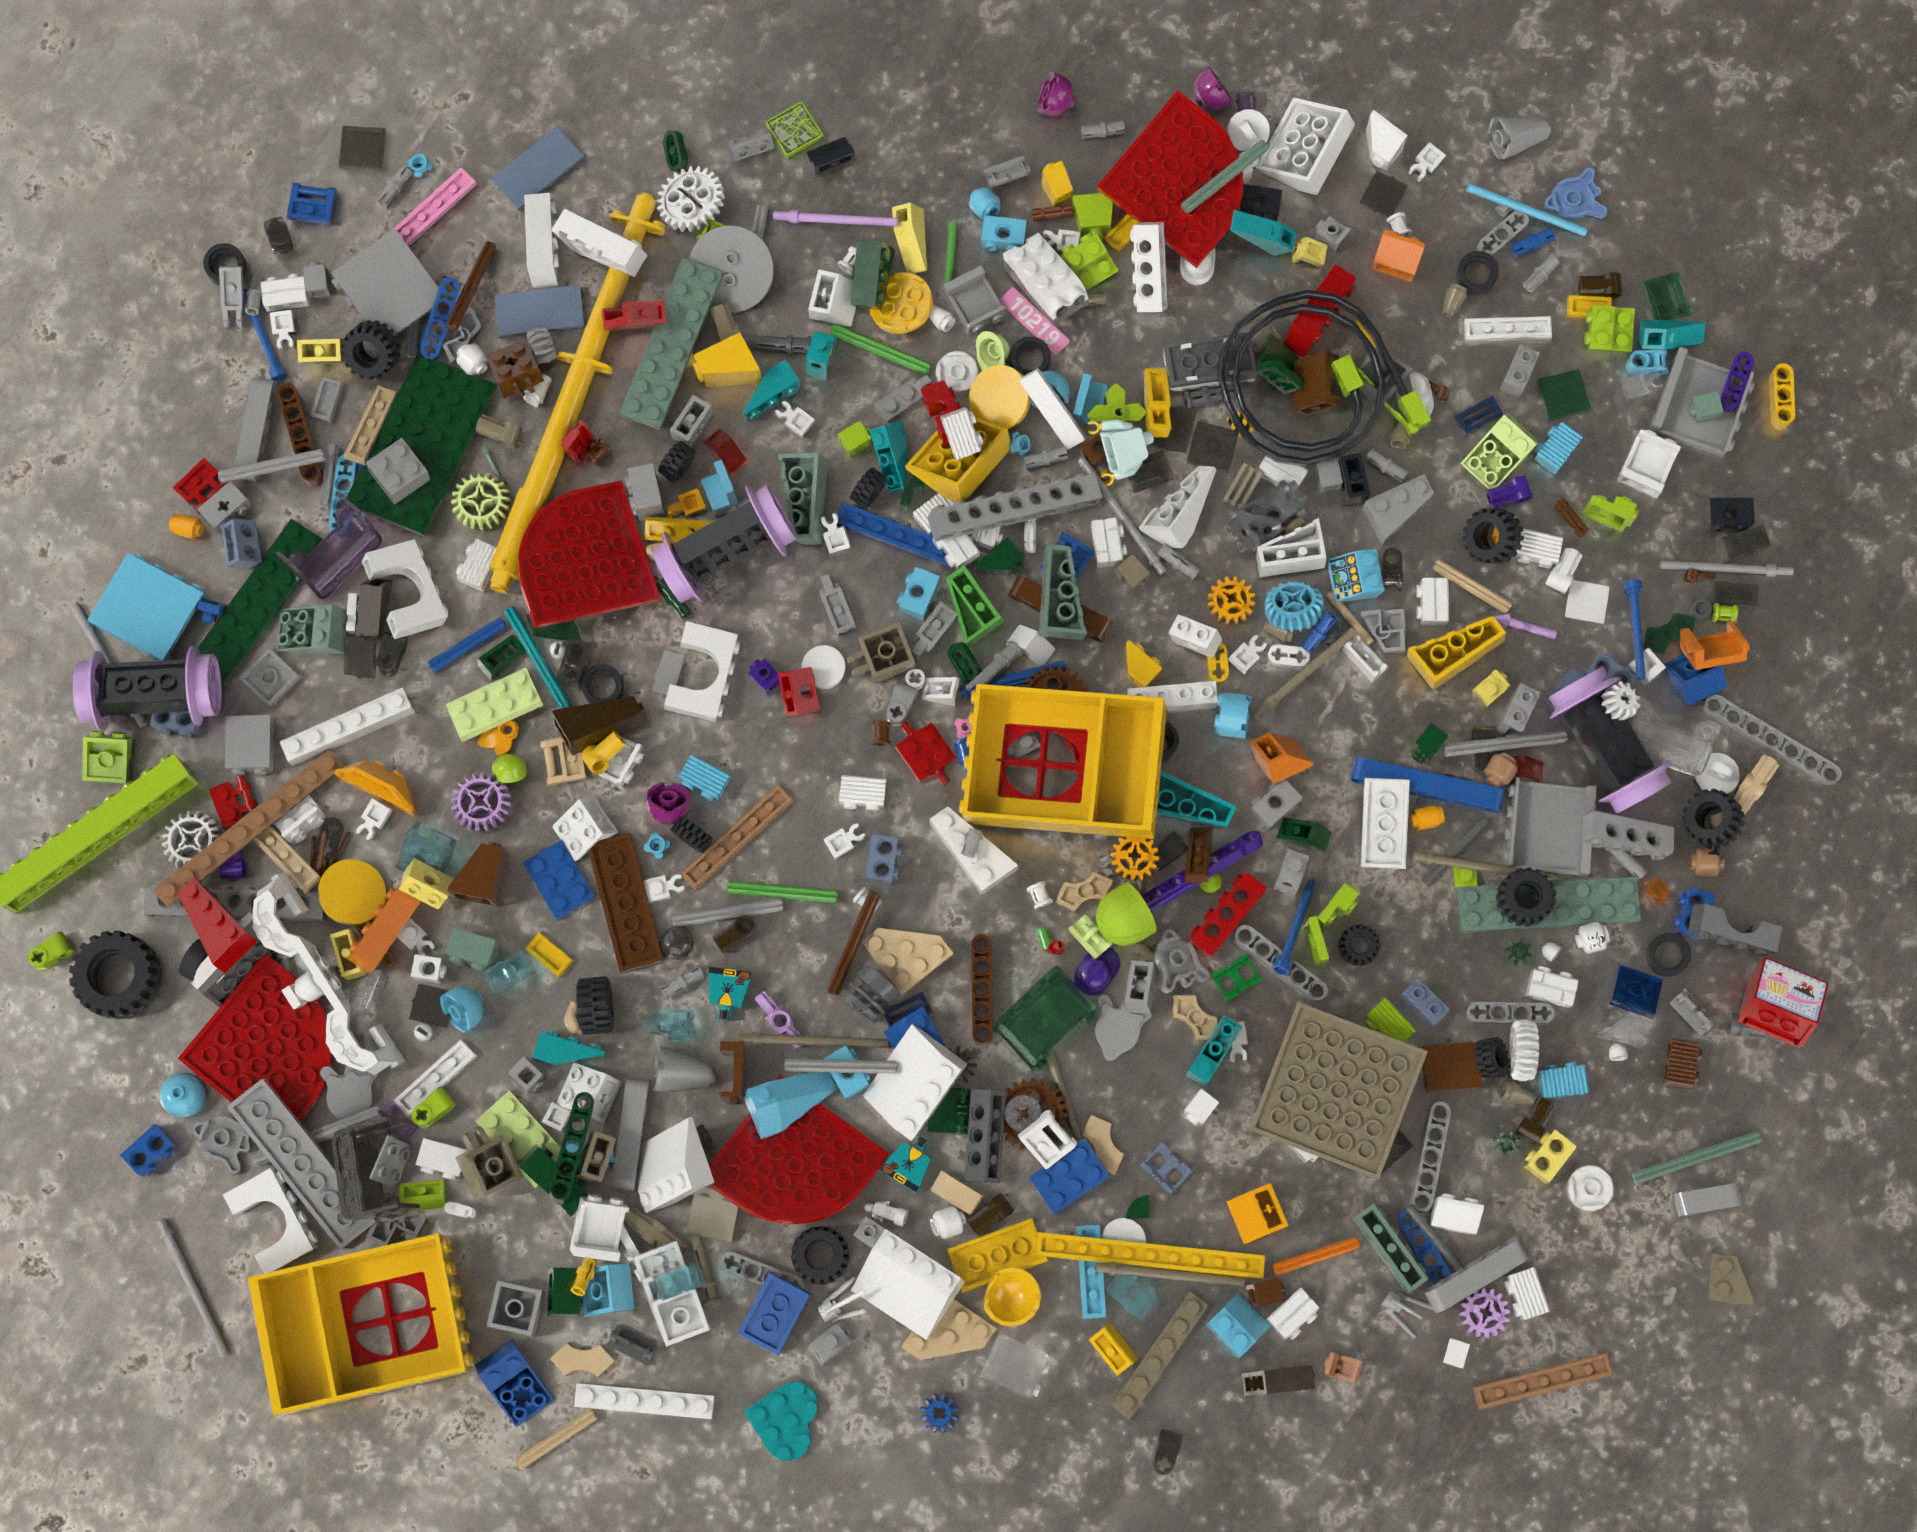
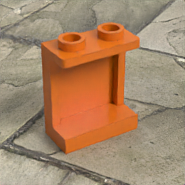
M1732 621L1727 622V631L1725 633L1698 638L1694 636L1689 628L1680 629V649L1695 670L1747 661V652L1750 650L1749 641L1747 638H1744L1740 628H1737Z

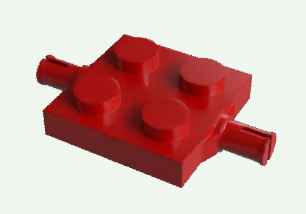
M909 720L903 722L901 726L908 736L895 745V749L917 781L921 783L929 777L937 776L942 786H945L946 783L948 784L950 780L944 773V769L954 762L957 757L934 724L931 722L922 729L915 730Z

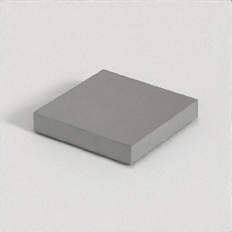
M268 647L238 679L271 709L302 677Z

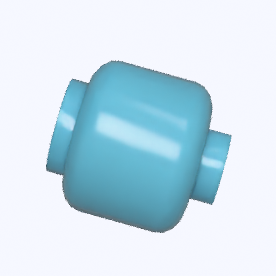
M987 187L975 189L970 195L969 207L981 219H984V215L996 216L1000 211V199Z

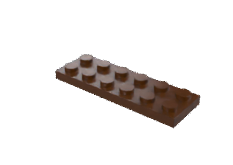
M631 833L598 841L589 850V855L620 973L664 962Z

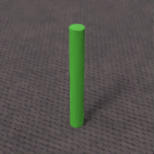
M953 222L949 223L945 284L954 279L957 223Z

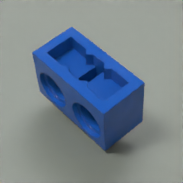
M1691 887L1682 892L1678 905L1681 906L1680 914H1676L1673 924L1676 927L1675 934L1703 940L1696 937V933L1688 931L1689 928L1686 925V920L1691 919L1693 905L1691 904V898H1697L1700 904L1713 906L1716 894Z
M154 1124L120 1156L137 1175L144 1177L145 1175H151L157 1169L156 1165L162 1159L167 1160L175 1152L173 1149L178 1145L160 1125ZM162 1138L164 1141L163 1147L156 1150L155 1142L157 1139ZM141 1154H145L146 1162L139 1166L137 1159Z

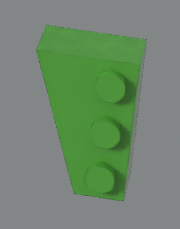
M965 565L946 578L964 640L968 647H971L1005 622Z

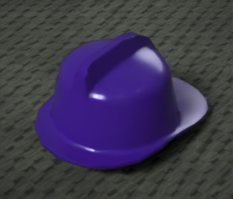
M1109 947L1098 958L1094 959L1088 952L1074 973L1076 987L1086 995L1102 993L1120 969L1118 953Z

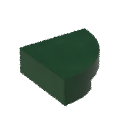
M1149 1195L1139 1197L1131 1203L1126 1213V1219H1149Z

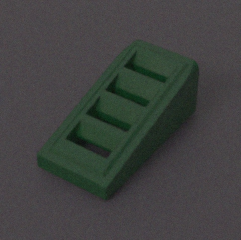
M512 634L478 658V666L492 680L526 653V650ZM509 644H511L512 647L516 650L515 653H513L510 650V648L508 647ZM502 650L506 652V654L509 656L508 658H506L502 654ZM497 656L501 663H498L494 657Z

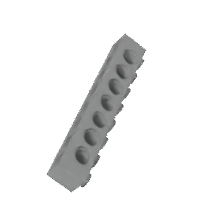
M1080 473L1071 479L1062 477L1049 484L1047 482H1040L1031 488L1022 486L1016 488L1014 492L1006 493V491H1000L992 497L986 498L983 495L974 498L970 502H965V500L957 501L948 507L939 505L932 508L927 519L934 541L937 542L1097 505L1102 499V494L1095 473L1089 475L1087 473ZM1071 488L1076 489L1079 495L1074 494ZM1051 493L1057 494L1059 499L1053 498ZM1031 498H1036L1039 504L1033 503ZM1010 502L1016 503L1019 508H1013ZM990 507H995L998 513L992 512ZM969 512H975L978 518L972 517ZM949 516L955 517L958 522H952L949 519Z
M153 884L152 888L145 887L143 908L145 916L149 918L190 919L180 899L169 908L164 905L153 892V889L159 884ZM204 885L215 897H218L223 906L237 920H241L249 912L253 914L254 899L257 898V891H259L255 890V887L243 886L242 890H233L231 886H219V889H211V886ZM295 888L302 900H308L307 907L309 911L302 915L295 916L287 903L281 909L276 908V914L281 921L327 922V914L319 903L318 888H311L305 894L299 888ZM235 898H241L240 905L232 908V901Z

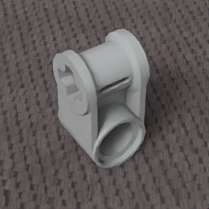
M899 682L896 683L886 711L887 721L891 722L892 727H900L906 721L909 711L915 702L918 689ZM900 712V715L896 718L893 717V714Z

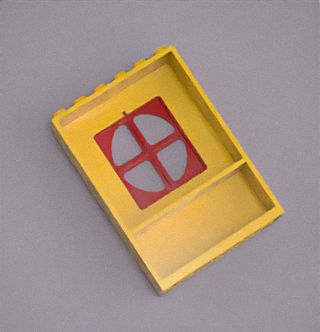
M976 684V690L972 691L971 696L974 712H970L969 725L972 726L971 734L967 735L969 756H965L964 769H967V776L962 780V791H965L964 800H960L959 812L962 813L968 824L1146 839L1155 838L1167 714L1164 698ZM1032 732L1041 733L1038 759H1020L1007 756L1008 749L1017 739ZM1057 733L1072 742L1079 752V761L1076 763L1049 761L1047 755L1050 734ZM1008 766L1037 769L1036 791L1033 796L1025 795L1011 785L1005 773ZM1047 770H1067L1078 773L1077 780L1068 790L1053 797L1044 796L1045 774Z
M437 1233L248 1277L273 1416L288 1415L472 1372L475 1360L473 1353L468 1350L467 1343H470V1335L468 1329L464 1330L463 1321L466 1320L464 1307H460L458 1298L461 1297V1289L459 1284H455L454 1275H457L455 1262H451L449 1253L453 1251L451 1240L447 1239L445 1235ZM400 1283L415 1288L425 1297L426 1306L402 1313H395L390 1285ZM376 1287L380 1288L385 1315L380 1318L355 1323L353 1321V1311L359 1300L370 1290ZM428 1316L430 1325L423 1339L412 1349L403 1351L397 1330L398 1322ZM386 1325L389 1329L392 1353L386 1356L368 1351L357 1341L356 1333L361 1330Z

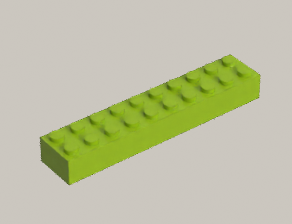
M175 754L166 755L159 761L160 764L153 769L148 768L143 771L140 778L126 783L122 787L123 790L116 795L111 794L103 801L104 803L99 807L89 809L82 819L69 823L65 831L52 835L47 840L48 843L42 847L34 848L29 852L28 857L14 862L4 874L0 873V906L13 914L17 913L194 788L199 782L185 762Z

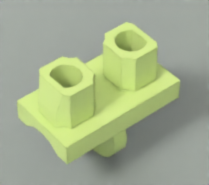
M1086 914L1068 929L1094 959L1098 958L1112 946V943L1100 933L1098 926Z

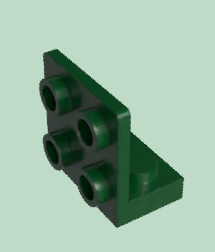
M1272 335L1267 336L1256 372L1283 394L1302 390L1305 381L1294 372V361L1299 360V357Z

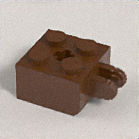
M526 339L486 355L504 398L516 393L518 399L523 397L522 390L528 389L532 394L535 392L533 386L544 382Z

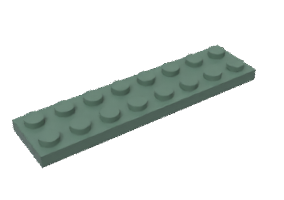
M682 258L665 299L667 323L654 326L620 410V416L661 430L723 277V272Z
M1637 878L1554 881L1552 888L1557 893L1554 896V899H1556V904L1553 906L1554 909L1544 920L1530 927H1525V925L1521 927L1516 926L1515 922L1509 923L1506 916L1502 917V910L1497 908L1498 900H1496L1499 885L1458 887L1461 932L1581 926L1593 922H1599L1600 924L1640 922ZM1521 885L1515 889L1514 898L1519 906L1525 909H1533L1537 906L1538 896L1531 887Z

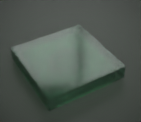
M1580 369L1537 379L1536 382L1548 421L1591 411Z

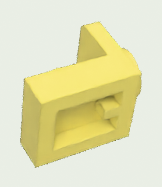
M1304 237L1294 244L1292 262L1297 263L1303 260L1321 267L1325 263L1328 245Z
M1495 669L1473 691L1488 707L1510 687L1509 679L1503 672L1499 673Z

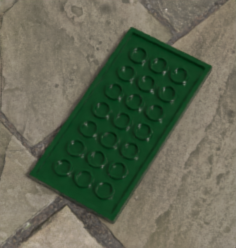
M418 352L382 424L368 461L402 438L426 468L430 480L394 505L370 474L367 465H362L344 501L345 505L425 537L476 434L475 430L479 417L482 414L485 415L498 388L497 384L476 375H468L465 371L434 358L427 359Z

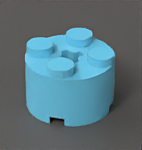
M1231 692L1219 693L1218 706L1220 714H1216L1215 733H1218L1219 736L1246 739L1251 715L1249 704H1252V695Z

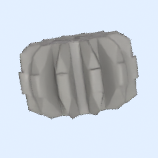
M545 326L527 331V339L534 359L538 364H545L556 359L553 341Z

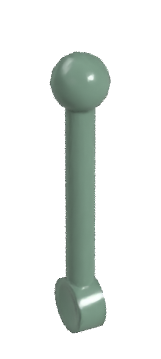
M482 447L496 476L499 478V482H504L506 485V479L502 478L487 447Z

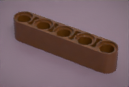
M290 383L280 385L277 390V396L294 453L300 454L316 450L299 392ZM287 393H294L291 398L284 399ZM299 412V416L297 418H290L292 413ZM299 432H305L304 437L296 438ZM320 462L299 466L301 476L309 486L318 487L322 484L323 470ZM317 471V475L314 478H308L310 472Z
M1018 575L1008 596L1040 613L1042 585L1025 576ZM1080 604L1083 612L1084 627H1086V636L1103 643L1113 625V621Z
M977 934L972 939L971 944L972 1037L977 1045L985 1046L991 1042L993 1036L992 942L986 934ZM984 940L987 942L988 947L982 951L978 950L975 947L976 942ZM980 962H984L988 966V970L984 973L978 972L975 968ZM978 985H986L988 987L987 994H977L976 987ZM979 1007H985L988 1009L989 1014L981 1018L977 1016L976 1010ZM985 1029L989 1033L986 1040H979L976 1037L978 1030Z

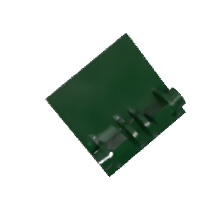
M965 1087L950 1088L928 1120L927 1132L968 1135L971 1089Z

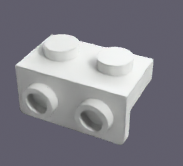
M621 737L627 745L608 761V768L599 776L623 788L625 783L629 784L634 775L632 770L635 764H640L644 757V752L642 751L644 749L641 744H635Z

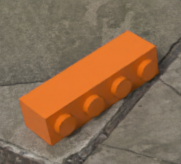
M400 884L396 889L393 886L385 896L388 899L384 906L380 904L373 913V916L376 917L372 924L368 921L360 932L364 936L360 941L356 939L349 948V951L352 953L348 960L369 974L377 967L421 902L399 890Z

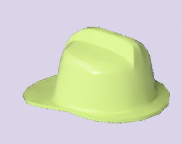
M984 331L978 335L976 350L979 373L990 366L1005 365V360L1008 358L1010 350L1007 341L1001 334L996 335L993 332Z

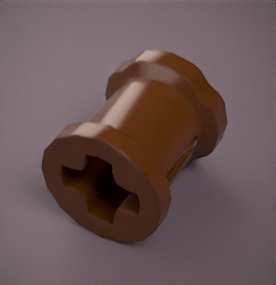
M601 438L598 439V443L589 451H584L586 457L596 467L604 457L613 453L611 448Z
M871 722L873 727L871 745L880 747L890 746L891 741L888 740V732L891 722Z

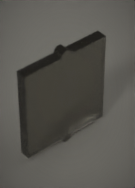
M1376 170L1360 203L1373 209L1375 213L1379 212L1390 217L1394 214L1408 185L1394 179V176L1390 177Z
M344 636L345 675L357 676L358 679L362 677L376 678V640L366 639L363 636Z
M419 983L415 998L411 1001L413 1005L409 1020L448 1028L451 1016L449 1012L446 1015L444 1014L440 1004V997L448 990Z

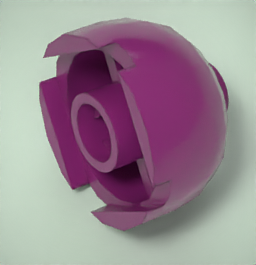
M1210 67L1203 70L1194 81L1196 95L1193 98L1200 107L1204 105L1207 109L1216 111L1227 107L1233 102L1230 94Z
M1051 72L1049 74L1052 76L1050 81L1045 80L1041 88L1038 103H1042L1041 109L1037 108V111L1046 116L1054 117L1060 116L1068 108H1072L1076 96L1073 95L1072 83L1066 77Z
M665 782L653 785L648 790L646 806L649 815L656 822L670 825L675 824L681 816H687L691 799L690 792L684 786L678 783H672V786H665Z

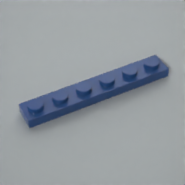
M842 502L838 511V526L844 525L846 529L950 567L945 560L946 553L944 550H938L933 543V536Z

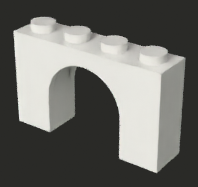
M415 539L365 553L362 564L370 581L399 574L410 578L419 589L420 600L416 604L389 613L386 621L394 639L444 624L448 616L445 604L441 603L439 589L436 584H433L431 570L428 565H425L423 551L420 546H417Z
M686 621L681 647L703 652L712 657L718 667V677L711 686L703 690H691L670 684L664 705L665 710L716 722L717 716L722 717L724 704L720 703L722 696H727L730 683H726L727 676L733 674L735 662H731L733 654L738 655L741 643L737 641L738 634Z
M270 1168L223 1194L233 1215L241 1214L263 1201L272 1202L283 1211L286 1218V1230L283 1237L276 1244L255 1255L263 1273L280 1270L319 1248L316 1234L313 1230H309L306 1224L308 1220L305 1213L299 1210L295 1203L297 1202L295 1194L292 1190H288L285 1184L286 1181L276 1168Z

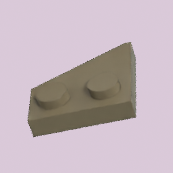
M1712 1254L1708 1300L1754 1305V1299L1737 1256Z

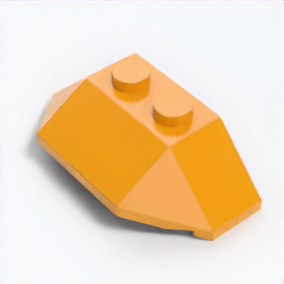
M365 760L335 770L334 774L337 778L416 817L417 809L408 782L404 779L405 775L396 770H393L391 773L385 770V765L376 760L373 763Z

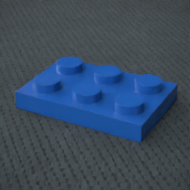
M562 840L523 862L556 920L595 898Z
M1083 1138L1074 1149L1048 1169L1042 1167L1029 1178L1054 1215H1056L1106 1180L1111 1174L1086 1138Z
M770 1272L738 1334L779 1355L811 1293Z

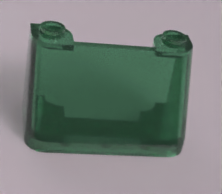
M1056 965L995 1022L993 1030L995 1035L1031 1072L1036 1069L1039 1071L1047 1064L1046 1058L1048 1053L1079 1023L1083 1024L1086 1022V1024H1089L1096 1017L1097 1014L1095 1012L1097 1008L1069 976Z

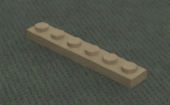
M1191 1292L1187 1294L1115 1398L1111 1407L1128 1419L1132 1417L1204 1313L1208 1304Z

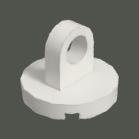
M1244 109L1237 112L1230 119L1227 133L1234 147L1237 150L1246 152L1260 140L1267 142L1270 135V126L1266 117L1261 112L1253 109Z
M1711 753L1703 757L1696 765L1694 771V779L1700 791L1707 789L1711 792V789H1717L1729 794L1738 785L1740 777L1739 768L1735 761L1721 753Z

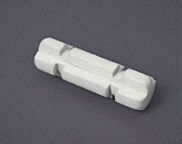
M1036 519L1024 521L1026 522L1024 524V542H1026L1024 543V553L1034 554L1036 552V543H1034L1036 542Z

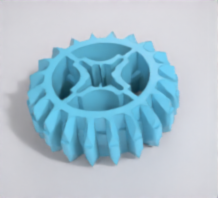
M1296 580L1295 583H1290L1289 581H1287V584L1279 583L1278 588L1272 587V591L1267 593V598L1264 602L1265 615L1270 624H1274L1275 628L1281 627L1283 631L1290 629L1291 632L1298 629L1301 632L1302 628L1310 629L1311 625H1316L1317 621L1321 620L1324 611V598L1319 588H1315L1313 584L1308 585L1306 581L1299 583Z

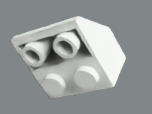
M818 269L808 309L809 318L852 327L856 307L851 305L853 281L840 274Z
M1442 1194L1434 1199L1428 1222L1432 1228L1472 1236L1477 1234L1484 1210V1205L1478 1204V1200L1465 1198V1200L1459 1201L1455 1200L1456 1196Z

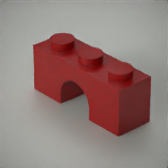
M945 380L920 388L923 403L930 418L961 409L959 401H954L956 396L953 388H948ZM937 416L934 418L937 433L944 447L950 444L941 418Z

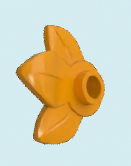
M510 720L482 733L477 744L486 749L494 748L497 756L504 755L511 749L512 740L518 736L519 727L514 720ZM507 727L512 728V731L509 734L504 733V730Z

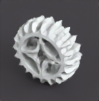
M187 811L186 818L183 814H179V821L173 818L171 822L174 825L172 827L165 826L169 834H162V837L167 840L161 843L164 848H167L164 851V855L170 856L168 861L171 863L175 862L177 868L182 867L192 859L182 857L185 853L188 854L191 851L200 853L205 849L203 847V840L207 837V833L209 836L208 845L221 836L218 834L221 828L215 826L216 821L214 819L209 820V815L205 814L202 816L199 811H196L193 816L191 811ZM190 825H202L200 829L197 828L194 831H187L185 829ZM180 833L182 836V841L178 845L179 848L177 849L176 840ZM187 835H189L191 838H194L195 844L198 846V848L195 845L191 844V842L189 841L190 839L187 837Z
M1516 1020L1513 1022L1509 1034L1508 1057L1510 1062L1508 1064L1510 1065V1075L1513 1080H1532L1536 1076L1539 1060L1537 1025L1534 1021Z

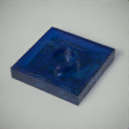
M1620 965L1617 970L1610 1005L1653 1019L1656 1014L1663 979Z

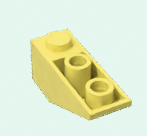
M912 203L892 207L893 218L899 219V226L893 227L906 272L917 274L927 271L924 209Z

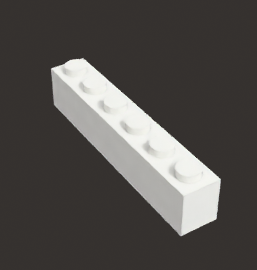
M402 687L282 740L280 744L287 761L294 767L322 755L328 749L333 750L415 713L408 694Z

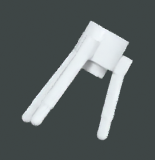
M854 1276L828 1298L822 1300L823 1304L818 1306V1310L825 1323L832 1321L834 1324L839 1320L866 1312V1309H860L838 1315L841 1313L840 1307L865 1294V1289L838 1303L835 1300L832 1301L856 1280Z

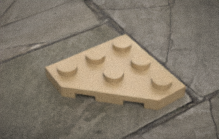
M877 928L861 941L901 995H904L955 954L941 935Z
M953 1300L928 1340L911 1331L901 1348L919 1360L982 1349L997 1328L956 1300Z

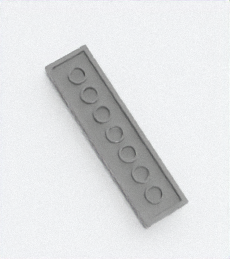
M262 1078L227 1106L340 1250L376 1222V1217L265 1078Z

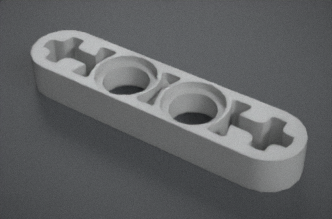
M1474 1002L1466 1008L1465 1015L1468 1021L1475 1024H1513L1516 1020L1521 1021V1019L1516 1017L1515 1010L1518 1007H1523L1527 1011V1017L1523 1020L1534 1021L1536 1024H1547L1554 1018L1555 1011L1548 1003ZM1485 1006L1489 1007V1019H1486L1487 1014H1481L1478 1016V1019H1476L1475 1016L1470 1013V1011H1473L1475 1007H1477L1478 1011H1486L1487 1009ZM1495 1007H1501L1504 1010L1505 1015L1502 1019H1496L1493 1016L1492 1012ZM1531 1007H1534L1533 1012H1540L1542 1008H1545V1012H1549V1015L1545 1020L1541 1015H1534V1020H1531Z
M726 1252L720 1259V1266L724 1271L763 1286L767 1275L770 1272H776L783 1279L784 1275L788 1276L787 1281L791 1283L797 1280L798 1285L805 1290V1284L798 1276L740 1254ZM731 1256H734V1261L740 1264L741 1259L746 1260L742 1265L741 1274L737 1273L738 1267L731 1266L728 1269L727 1264L724 1262L725 1259H730ZM749 1264H755L758 1267V1274L755 1277L746 1275L745 1269Z

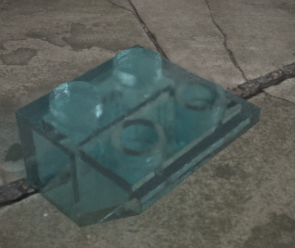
M417 821L405 834L396 868L405 871L415 858L443 873L453 855L457 840Z

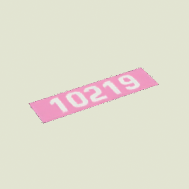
M1014 287L999 299L1000 303L1035 337L1042 339L1048 345L1054 355H1057L1071 342Z

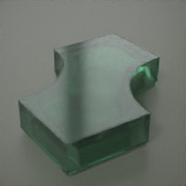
M1674 612L1667 624L1660 627H1648L1643 641V650L1649 648L1653 653L1664 655L1669 644L1680 640V629L1689 628L1693 632L1696 618Z

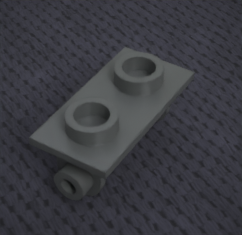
M618 1324L615 1330L612 1331L607 1344L647 1366L658 1347L652 1341Z

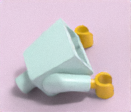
M1118 419L1102 421V423L1090 420L1087 423L1097 425L1096 430L1088 431L1090 434H1096L1099 430H1103L1100 436L1110 471L1104 470L1100 476L1101 478L1105 476L1111 477L1109 480L1104 481V485L1110 486L1114 479L1120 480L1134 475L1142 465V461L1148 457L1146 445L1154 442L1152 433L1150 431L1142 433L1140 427H1133L1132 423Z

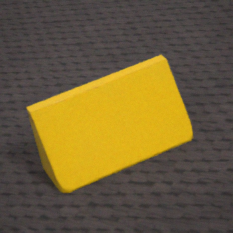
M1108 1323L1089 1339L1117 1376L1138 1360V1356L1111 1323Z

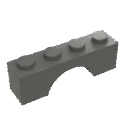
M1708 904L1693 905L1688 931L1696 933V937L1701 939L1713 938L1716 939L1718 944H1733L1738 950L1749 951L1750 949L1755 951V955L1767 957L1770 953H1778L1782 926L1765 921L1751 922L1747 929L1740 933L1728 923L1725 909Z

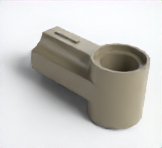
M728 302L710 308L718 329L716 331L720 342L740 332L738 324H735Z
M482 414L479 417L475 431L478 434L496 440L497 443L504 447L514 449L523 428L513 422H502Z

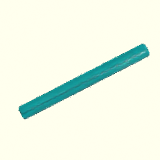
M515 607L507 608L504 614L558 707H572Z

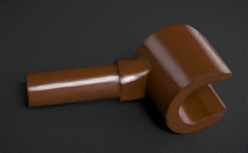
M1429 381L1430 387L1437 391L1435 398L1446 402L1449 396L1448 387L1444 385L1438 386Z
M1691 569L1685 573L1684 582L1696 584L1697 578L1715 579L1716 574L1702 573L1696 569Z

